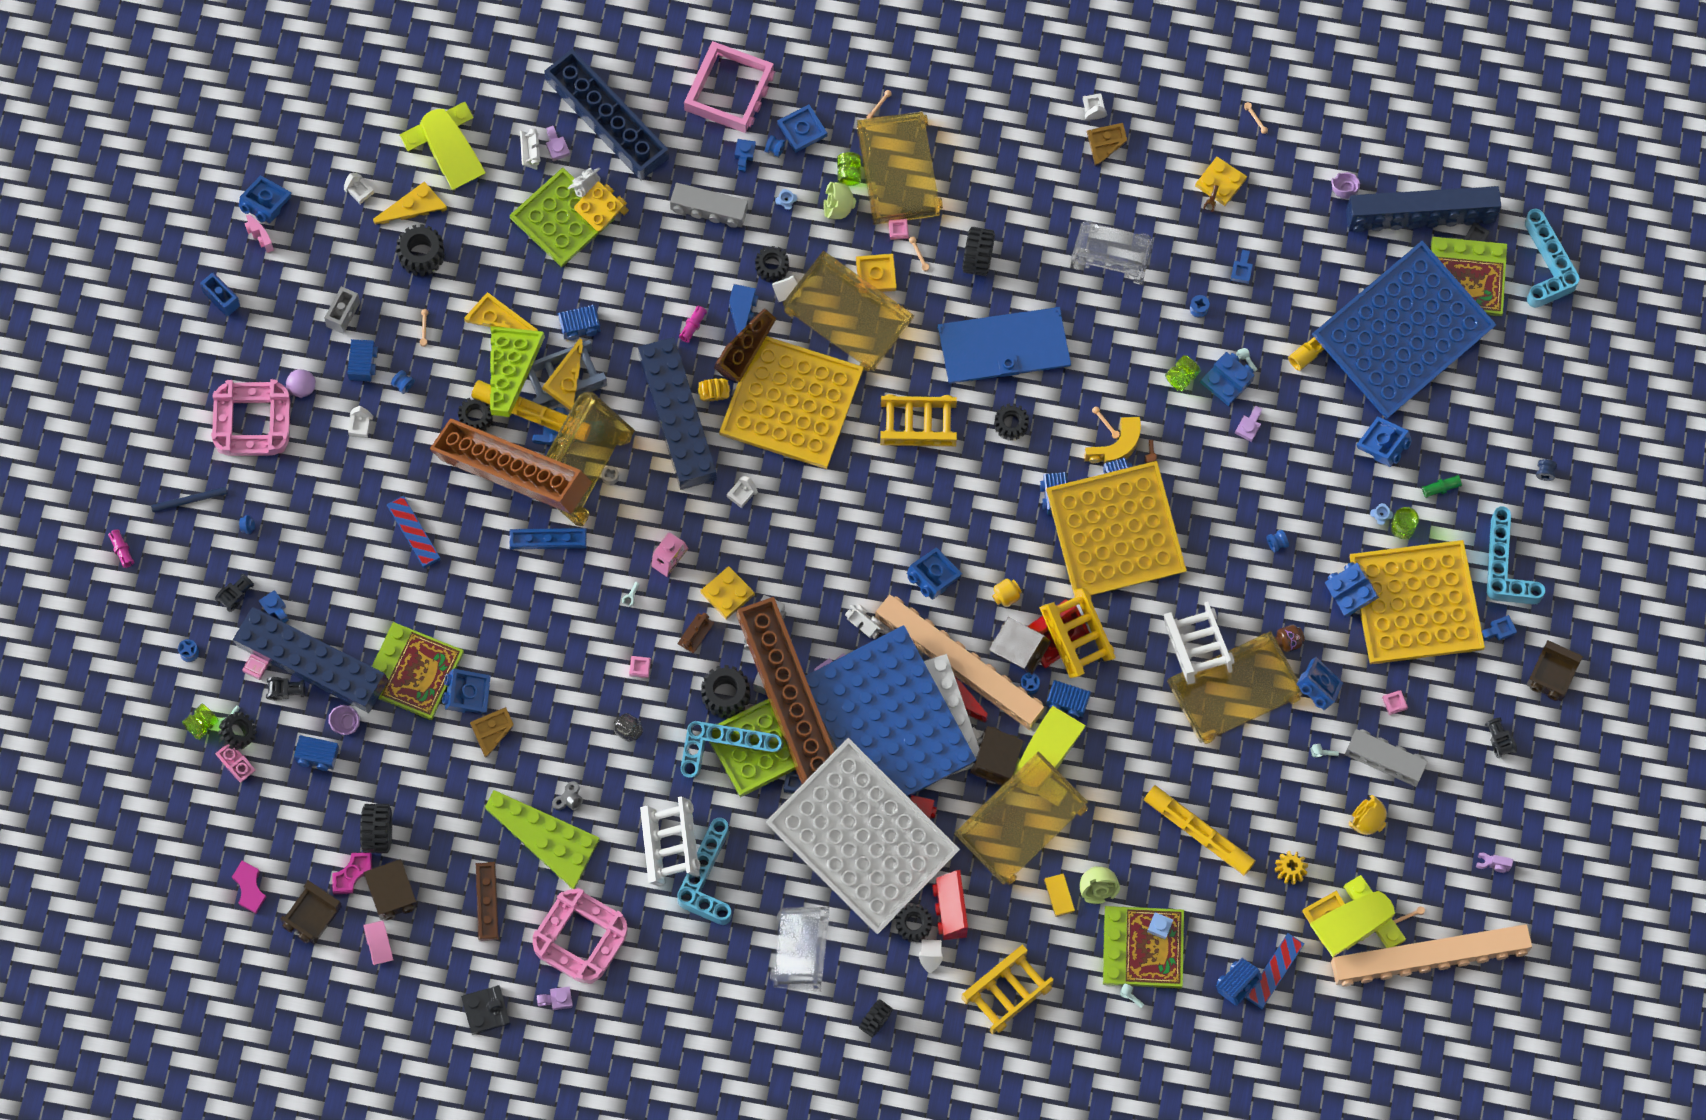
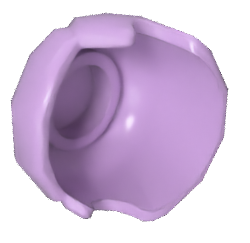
M1349 172L1338 173L1331 180L1333 192L1342 199H1349L1350 195H1356L1360 189L1359 179L1355 174Z
M298 369L291 372L288 376L286 389L291 396L303 398L314 391L316 380L309 371Z
M340 705L329 714V724L334 732L349 735L354 733L359 727L360 716L354 708Z

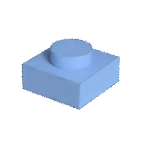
M1154 913L1147 932L1166 939L1173 919Z

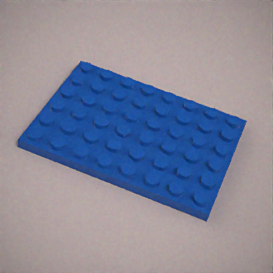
M1421 241L1314 331L1312 335L1387 419L1494 328L1496 324L1429 247Z
M904 625L805 676L822 721L836 748L838 749L849 738L907 797L975 763L976 758Z

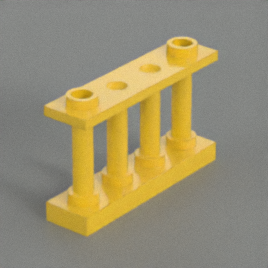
M894 394L881 396V407L887 408L886 430L881 431L880 445L956 447L957 432L951 431V408H956L957 397L950 395L942 397L896 396ZM894 407H905V430L903 432L894 430ZM913 407H924V431L915 432L913 430ZM932 408H943L942 432L932 431Z
M1086 587L1074 590L1076 597L1056 606L1053 602L1039 607L1070 678L1085 674L1083 666L1095 660L1103 658L1104 661H1109L1116 658L1114 648L1108 641L1092 604L1091 595L1086 590ZM1080 604L1084 615L1064 624L1060 613ZM1087 622L1091 633L1072 642L1068 631ZM1095 640L1099 650L1082 659H1078L1075 652L1076 648Z
M1023 944L962 993L961 999L966 1005L970 1001L972 1003L975 1002L993 1023L990 1027L991 1034H994L996 1031L1000 1033L1007 1027L1006 1023L1038 996L1041 994L1046 995L1053 988V978L1050 977L1047 981H1044L1026 961L1028 950ZM1015 964L1020 965L1039 986L1031 994L1011 973L1012 970L1010 968ZM999 977H1005L1024 1000L1014 1006L996 986V980ZM985 989L990 990L1009 1011L1001 1019L997 1017L981 998L980 993Z

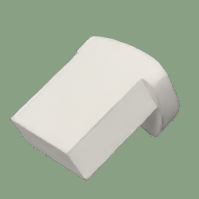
M1101 94L1083 96L1086 120H1095L1107 116Z
M350 173L344 184V190L349 192L359 204L374 194V190L365 182L360 174Z
M795 275L772 284L779 302L796 296L797 298L801 297L799 279Z
M361 406L355 407L350 412L351 419L348 434L350 436L368 438L370 421L373 420V415Z
M742 476L728 492L727 498L742 508L758 491L750 477Z
M922 939L919 959L924 969L929 973L936 970L943 960V954L941 953L942 940Z

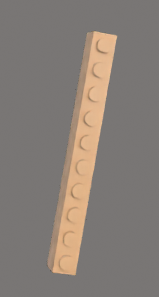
M889 594L876 610L875 617L892 631L904 625L916 648L932 659L947 654L954 676L1028 730L1032 728L1043 714L1044 706L1039 699L1027 695V691L1024 688L1016 687L1012 684L1010 678L1005 675L1001 676L992 665L983 663L977 654L968 652L962 643L950 639L947 632L944 630L939 631L929 619L924 620L915 609L906 607L900 598Z
M1527 924L1333 957L1331 965L1336 985L1342 984L1345 987L1353 985V982L1357 981L1368 983L1373 981L1374 978L1386 980L1392 978V975L1400 974L1403 977L1411 975L1415 971L1427 973L1433 968L1444 970L1450 968V965L1456 964L1462 967L1469 965L1473 961L1485 963L1491 958H1497V960L1506 959L1508 955L1516 954V957L1525 956L1531 950L1532 943Z

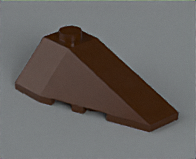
M763 309L724 348L714 369L723 377L740 382L777 318L767 309Z

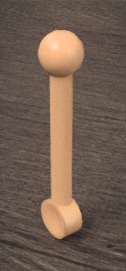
M890 90L885 91L884 97L880 100V102L876 105L872 112L868 114L866 119L870 121L873 118V115L883 104V102L887 99V97H890L892 95Z
M1249 102L1245 103V110L1251 113L1260 126L1261 133L1266 134L1268 128L1264 127L1252 110V104Z
M910 237L909 242L913 244L922 263V270L926 272L929 270V265L925 263L916 244V238Z
M427 309L421 311L423 323L420 345L423 347L427 345L426 318L429 313Z
M1094 407L1092 409L1093 413L1097 414L1099 418L1103 421V423L1107 426V428L1111 431L1112 438H1119V432L1115 431L1111 427V425L1099 412L1100 409L1098 407Z
M1420 906L1416 911L1393 921L1396 924L1417 914L1423 915L1425 909Z

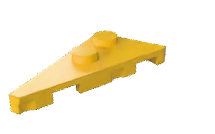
M424 181L376 216L373 221L375 224H386L390 220L400 218L405 220L418 215H428L429 212L438 210L443 212L447 210V206Z
M488 292L464 317V321L467 323L487 327L494 326L538 331Z
M579 338L542 387V390L569 410H572L574 407L580 357L583 349V340Z

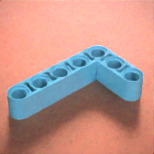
M1532 209L1527 214L1525 227L1554 276L1534 285L1530 289L1527 302L1531 307L1537 308L1574 292L1580 277L1544 213L1539 209ZM1531 218L1537 219L1538 222L1532 221ZM1539 234H1545L1547 237H1542ZM1548 249H1553L1556 253H1551ZM1557 265H1563L1564 268H1559ZM1566 280H1571L1573 284L1567 283ZM1549 287H1554L1557 291H1552ZM1533 294H1537L1541 298H1535Z
M1500 506L1496 508L1491 518L1487 595L1490 599L1496 601L1538 604L1545 594L1543 584L1534 581L1507 579L1511 512L1507 507ZM1497 515H1502L1505 520L1498 519ZM1496 533L1503 534L1504 538L1497 537ZM1495 551H1501L1503 556H1498ZM1494 569H1500L1502 573L1497 574L1494 572ZM1497 586L1501 589V591L1496 592L1493 590L1492 587ZM1512 589H1518L1520 594H1515ZM1531 591H1537L1539 596H1534Z
M694 721L687 728L681 772L684 776L690 778L699 775L706 741L770 752L780 751L783 748L784 741L776 734ZM695 725H700L702 728V732L698 736L693 733ZM715 728H719L721 731V736L718 739L712 737V731ZM734 731L740 733V740L737 742L731 740V734ZM754 734L758 735L760 739L757 745L750 743V738ZM771 738H777L779 741V745L775 749H772L769 745ZM692 744H696L699 748L698 753L692 755L689 751ZM690 763L695 765V772L693 774H688L686 771V767Z
M716 818L711 822L697 852L699 861H708L707 866H700V876H697L700 882L697 884L690 883V879L696 876L687 873L677 895L680 907L720 925H726L730 922L732 917L730 906L701 893V890L728 836V823L724 818ZM721 825L725 829L722 832H717L715 827ZM709 843L717 845L714 849H708L706 846ZM684 895L692 897L688 902L683 901L681 898ZM704 902L710 905V907L705 910L701 909L699 906L701 903ZM724 910L728 915L726 917H719L717 913Z

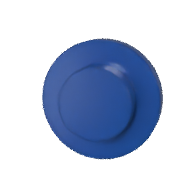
M250 515L240 518L239 527L241 532L251 534L255 529V521Z

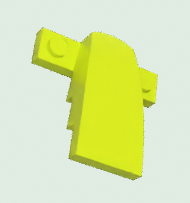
M466 102L447 111L445 109L432 110L424 115L419 125L399 135L407 151L428 142L434 159L436 158L452 190L486 173L470 144L458 128L459 125L474 118Z
M1052 706L1033 735L1022 758L1017 760L1012 776L1014 783L1022 790L1038 794L1054 805L1059 806L1069 789L1050 777L1061 765L1086 725Z
M1361 875L1344 885V889L1353 901L1330 911L1310 924L1332 957L1365 940L1374 932H1376L1386 948L1396 947L1406 940L1392 920L1395 910L1391 900L1380 891L1373 892Z

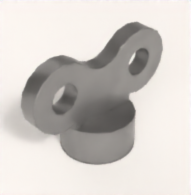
M575 781L569 782L565 786V792L553 799L552 806L556 810H562L566 806L572 810H577L581 806L583 798L577 794L580 790L578 783Z

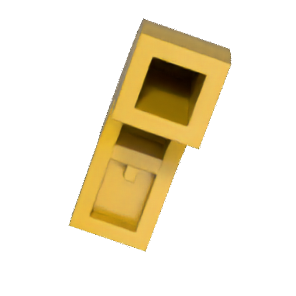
M1140 417L1121 418V436L1119 440L1106 447H1085V461L1090 463L1104 461L1105 464L1124 457L1127 460L1136 449L1141 430Z

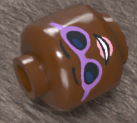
M1295 625L1280 628L1277 631V637L1274 638L1276 646L1284 652L1301 648L1305 641L1302 629L1300 627L1297 628Z

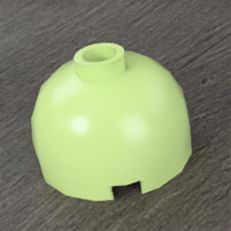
M830 182L828 184L825 194L829 195L827 200H824V215L828 219L845 218L851 212V209L855 208L856 199L853 198L852 191L845 184Z
M1095 866L1082 875L1080 891L1087 903L1099 904L1104 903L1105 898L1111 896V899L1116 897L1120 891V885L1113 871L1106 867Z

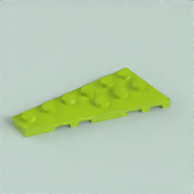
M491 326V415L510 417L545 338L544 332Z
M493 790L485 809L511 831L516 838L556 873L571 889H575L600 838Z

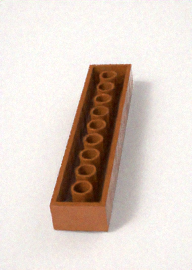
M451 418L430 447V450L445 463L572 514L592 484V481L577 468Z
M771 597L737 609L736 616L798 776L803 784L834 753V749L775 598Z

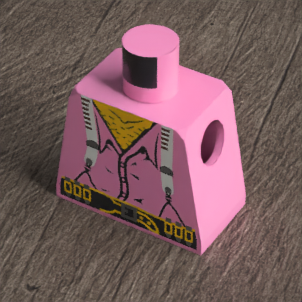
M669 532L654 551L651 567L668 577L688 550L685 542Z

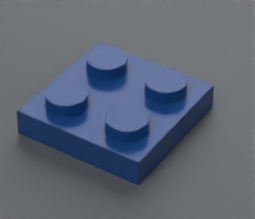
M809 104L777 120L778 126L795 153L828 136L827 131Z

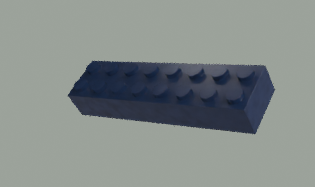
M573 49L544 70L545 81L641 181L669 159L668 148Z
M1499 186L1350 195L1346 215L1348 231L1363 232L1364 230L1381 231L1383 229L1399 230L1408 227L1410 229H1417L1424 226L1435 228L1440 225L1452 227L1457 224L1470 226L1473 223L1492 224L1496 222L1502 206Z
M672 337L639 346L640 362L680 490L717 480L716 469L675 338Z
M254 607L251 608L233 638L237 647L268 661L270 664L367 713L371 712L389 681L385 673Z

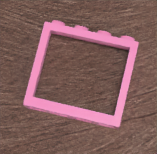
M712 41L684 101V110L746 133L748 127H751L754 123L755 118L753 116L755 112H759L762 102L760 101L762 96L765 97L767 95L769 81L772 82L774 79V64ZM718 55L764 72L743 119L697 102Z

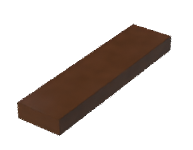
M475 863L478 940H499L496 863Z

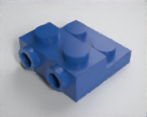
M260 175L240 196L239 207L243 213H251L256 216L258 221L270 224L280 214L281 207L291 198L292 192Z
M1225 352L1217 360L1213 368L1201 379L1200 383L1227 406H1230L1253 382L1255 375L1250 366H1243L1239 362L1240 360L1237 355Z
M1377 417L1356 445L1358 449L1374 456L1376 461L1391 467L1393 463L1397 464L1400 461L1401 452L1411 446L1412 440L1408 430Z
M937 547L911 564L906 573L908 580L913 584L916 583L921 588L923 596H929L932 600L945 592L949 585L962 576V573Z
M1358 562L1348 563L1345 565L1344 571L1339 574L1338 572L1330 574L1325 582L1345 617L1350 616L1379 598L1363 567Z
M1315 657L1310 661L1307 670L1300 675L1297 685L1301 692L1308 695L1318 708L1326 710L1335 703L1343 682Z
M452 669L449 674H446L444 685L448 686L447 693L445 692L442 698V703L446 704L445 710L486 714L491 675Z

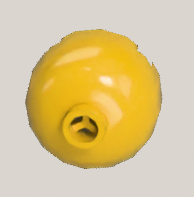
M1373 795L1370 796L1371 800L1365 799L1353 812L1352 816L1355 817L1353 822L1349 820V826L1360 834L1370 835L1376 831L1380 832L1386 826V808Z

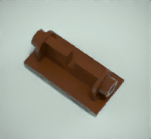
M698 613L677 644L694 654L715 622L711 621L706 613L702 615Z

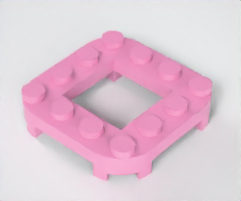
M270 379V382L233 383V380L225 381L226 383L214 391L211 437L219 453L228 456H270L285 451L289 442L291 401L288 390L282 384L273 379ZM234 403H271L270 432H268V435H232Z
M570 889L561 892L557 896L556 902L538 930H535L533 934V948L536 955L542 961L578 982L592 984L602 977L624 943L628 932L627 923L621 912H616L584 893L582 889ZM574 911L606 930L586 961L554 943Z

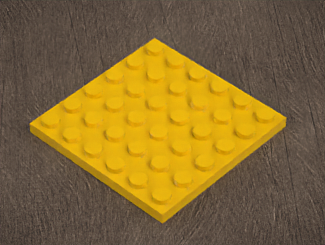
M766 336L747 371L736 386L719 435L827 469L864 367Z
M1157 461L1046 488L1074 597H1076L1074 590L1084 587L1092 596L1186 572Z
M1463 540L1350 554V562H1358L1363 567L1379 596L1378 599L1360 609L1370 665L1484 650L1485 646Z

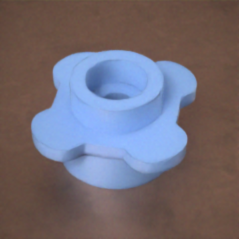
M783 189L775 202L777 205L784 206L786 210H790L792 204L797 201V195L787 189Z
M1384 503L1379 504L1376 509H1372L1370 515L1377 520L1379 525H1384L1386 520L1393 518V512Z

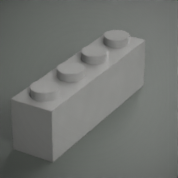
M676 183L670 200V209L677 214L685 213L694 218H705L714 223H725L730 227H743L748 210V200Z
M1357 729L1345 752L1346 756L1415 787L1428 762L1419 754L1413 755L1406 752L1407 750L1401 746L1395 747L1383 738L1377 739L1371 736L1368 731Z

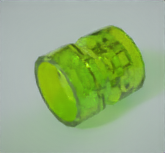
M853 152L839 154L837 156V168L839 169L837 171L838 183L845 184L846 186L860 184L861 156Z
M1185 355L1176 362V367H1171L1165 374L1167 381L1179 391H1183L1190 384V380H1194L1201 372L1197 363Z
M1410 507L1398 509L1391 523L1392 533L1399 539L1410 538L1414 534L1419 522L1418 513Z
M202 703L194 710V715H189L182 721V724L196 739L200 740L207 733V728L212 729L219 720Z

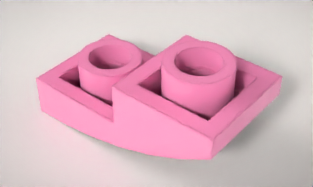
M246 215L248 222L245 223L248 234L252 233L254 239L258 238L261 248L265 247L267 253L274 251L272 242L263 226L251 215Z
M228 744L215 754L241 783L256 770L239 750H235V747L230 749Z
M383 920L363 925L373 965L392 961L393 956Z

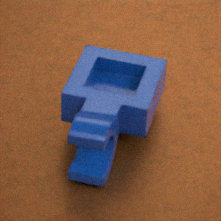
M737 139L735 158L739 159L738 171L745 172L747 160L753 161L756 141Z
M1242 250L1240 262L1234 261L1231 281L1249 284L1253 264L1247 263L1250 251Z
M275 590L259 600L260 605L268 615H276L284 623L289 621L283 611L286 605Z
M1508 615L1492 621L1490 624L1491 628L1483 630L1482 636L1483 641L1490 640L1495 636L1500 641L1516 635L1517 631Z

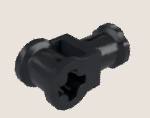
M243 573L234 585L229 583L215 597L217 602H221L227 607L228 612L234 611L244 599L243 594L250 587H254V583Z
M267 678L268 694H266V699L279 701L289 699V695L305 697V680L289 682L288 678Z
M1501 717L1494 718L1485 723L1486 728H1489L1492 735L1490 741L1494 754L1498 759L1507 753L1517 752V746L1508 730H1504L1501 724Z

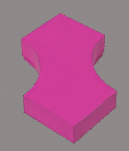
M351 853L348 865L343 870L332 873L333 894L353 893L356 882L364 876L363 872L372 869V853Z
M241 861L232 876V879L241 888L239 905L257 914L266 899V895L259 890L257 885L260 871L250 864Z

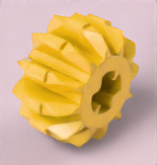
M709 379L699 383L698 394L702 401H718L729 397L730 386L726 379Z
M1287 851L1286 856L1280 854V860L1275 862L1277 867L1274 871L1280 873L1278 879L1285 878V884L1291 880V883L1294 885L1296 879L1302 882L1303 876H1306L1308 873L1305 870L1308 868V863H1302L1305 857L1298 858V852H1295L1294 856H1292L1290 851ZM1291 865L1292 868H1295L1294 871H1291V868H1288V866Z

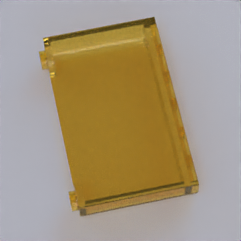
M923 111L857 120L856 125L873 225L888 223L889 220H912L939 216L940 209H943L942 198H938L926 132V126H928L927 115H923Z
M824 250L783 302L786 314L791 317H797L857 360L866 371H874L914 319L912 313Z
M584 392L577 398L546 455L549 458L581 470L592 481V484L572 514L558 509L577 526H584L588 520L589 511L583 506L616 445L622 446L629 443L635 431L597 395L591 392Z
M1271 631L1228 651V653H1232L1234 658L1231 673L1228 672L1224 664L1197 672L1194 675L1195 683L1189 685L1183 672L1168 679L1167 683L1200 743L1208 744L1215 740V737L1289 702L1293 704L1301 699L1300 696L1303 693L1297 685L1298 679ZM1220 654L1210 660L1222 657V655Z
M1038 751L954 834L1003 885L1006 883L1010 885L1017 879L1016 874L1077 815L1082 816L1088 810V801Z

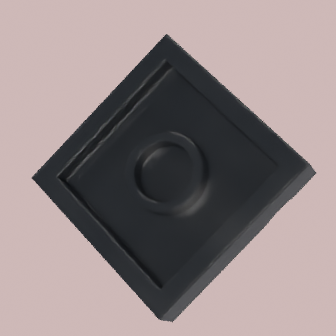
M500 985L461 996L472 1035L510 1024Z

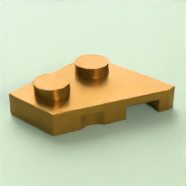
M1123 123L1091 129L1086 132L1095 166L1099 165L1127 142Z
M506 707L470 722L484 757H487L514 726Z

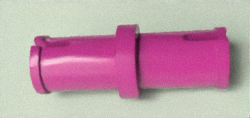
M696 306L692 316L686 320V326L679 335L682 341L689 343L695 331L699 330L700 323L707 314L705 308Z
M120 530L111 531L108 536L114 546V553L118 555L122 566L128 568L131 564H134V560L128 551L129 546L124 542Z

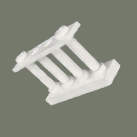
M1208 602L1204 603L1205 613L1184 619H1174L1171 612L1164 614L1165 627L1188 685L1195 683L1194 675L1199 671L1225 664L1228 672L1231 673L1232 664H1234L1233 655L1231 652L1228 653L1217 626L1215 609H1211ZM1208 620L1211 626L1185 635L1183 633L1179 634L1178 631L1180 627ZM1214 634L1216 639L1214 643L1190 650L1184 647L1186 642ZM1220 649L1222 655L1220 658L1199 664H1191L1190 662L1191 657Z
M682 796L678 797L679 806L657 812L656 809L649 806L640 807L648 881L650 884L658 887L665 885L664 878L667 875L687 871L688 874L693 876H700V862L697 857L692 815L694 808L691 800ZM680 814L681 825L659 831V819ZM682 833L683 844L661 849V838ZM681 852L685 853L686 863L663 868V857Z

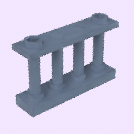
M590 340L582 341L583 349L581 353L590 376L584 380L577 379L575 398L607 386L604 372L600 374L596 372L588 352L592 351ZM573 346L534 361L528 374L537 395L533 402L548 408L561 404L548 393L543 392L535 372L546 368L550 377L555 371L553 365L562 362Z

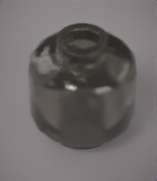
M625 713L615 719L614 732L625 741L632 742L639 739L642 735V722L633 715Z

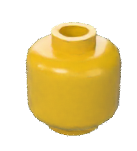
M1005 579L994 586L993 591L995 594L992 597L997 605L1002 604L1004 607H1009L1020 599L1022 591L1014 579L1012 581Z

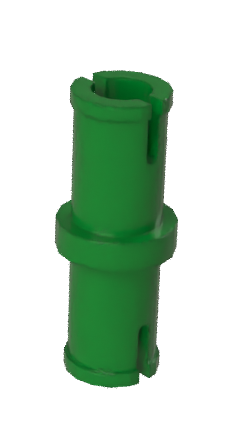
M1459 475L1445 480L1439 479L1436 483L1422 486V492L1425 498L1439 493L1445 494L1448 490L1461 487L1462 482Z

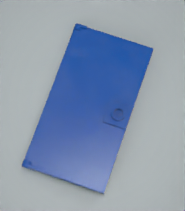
M1060 307L937 324L949 384L1071 366Z

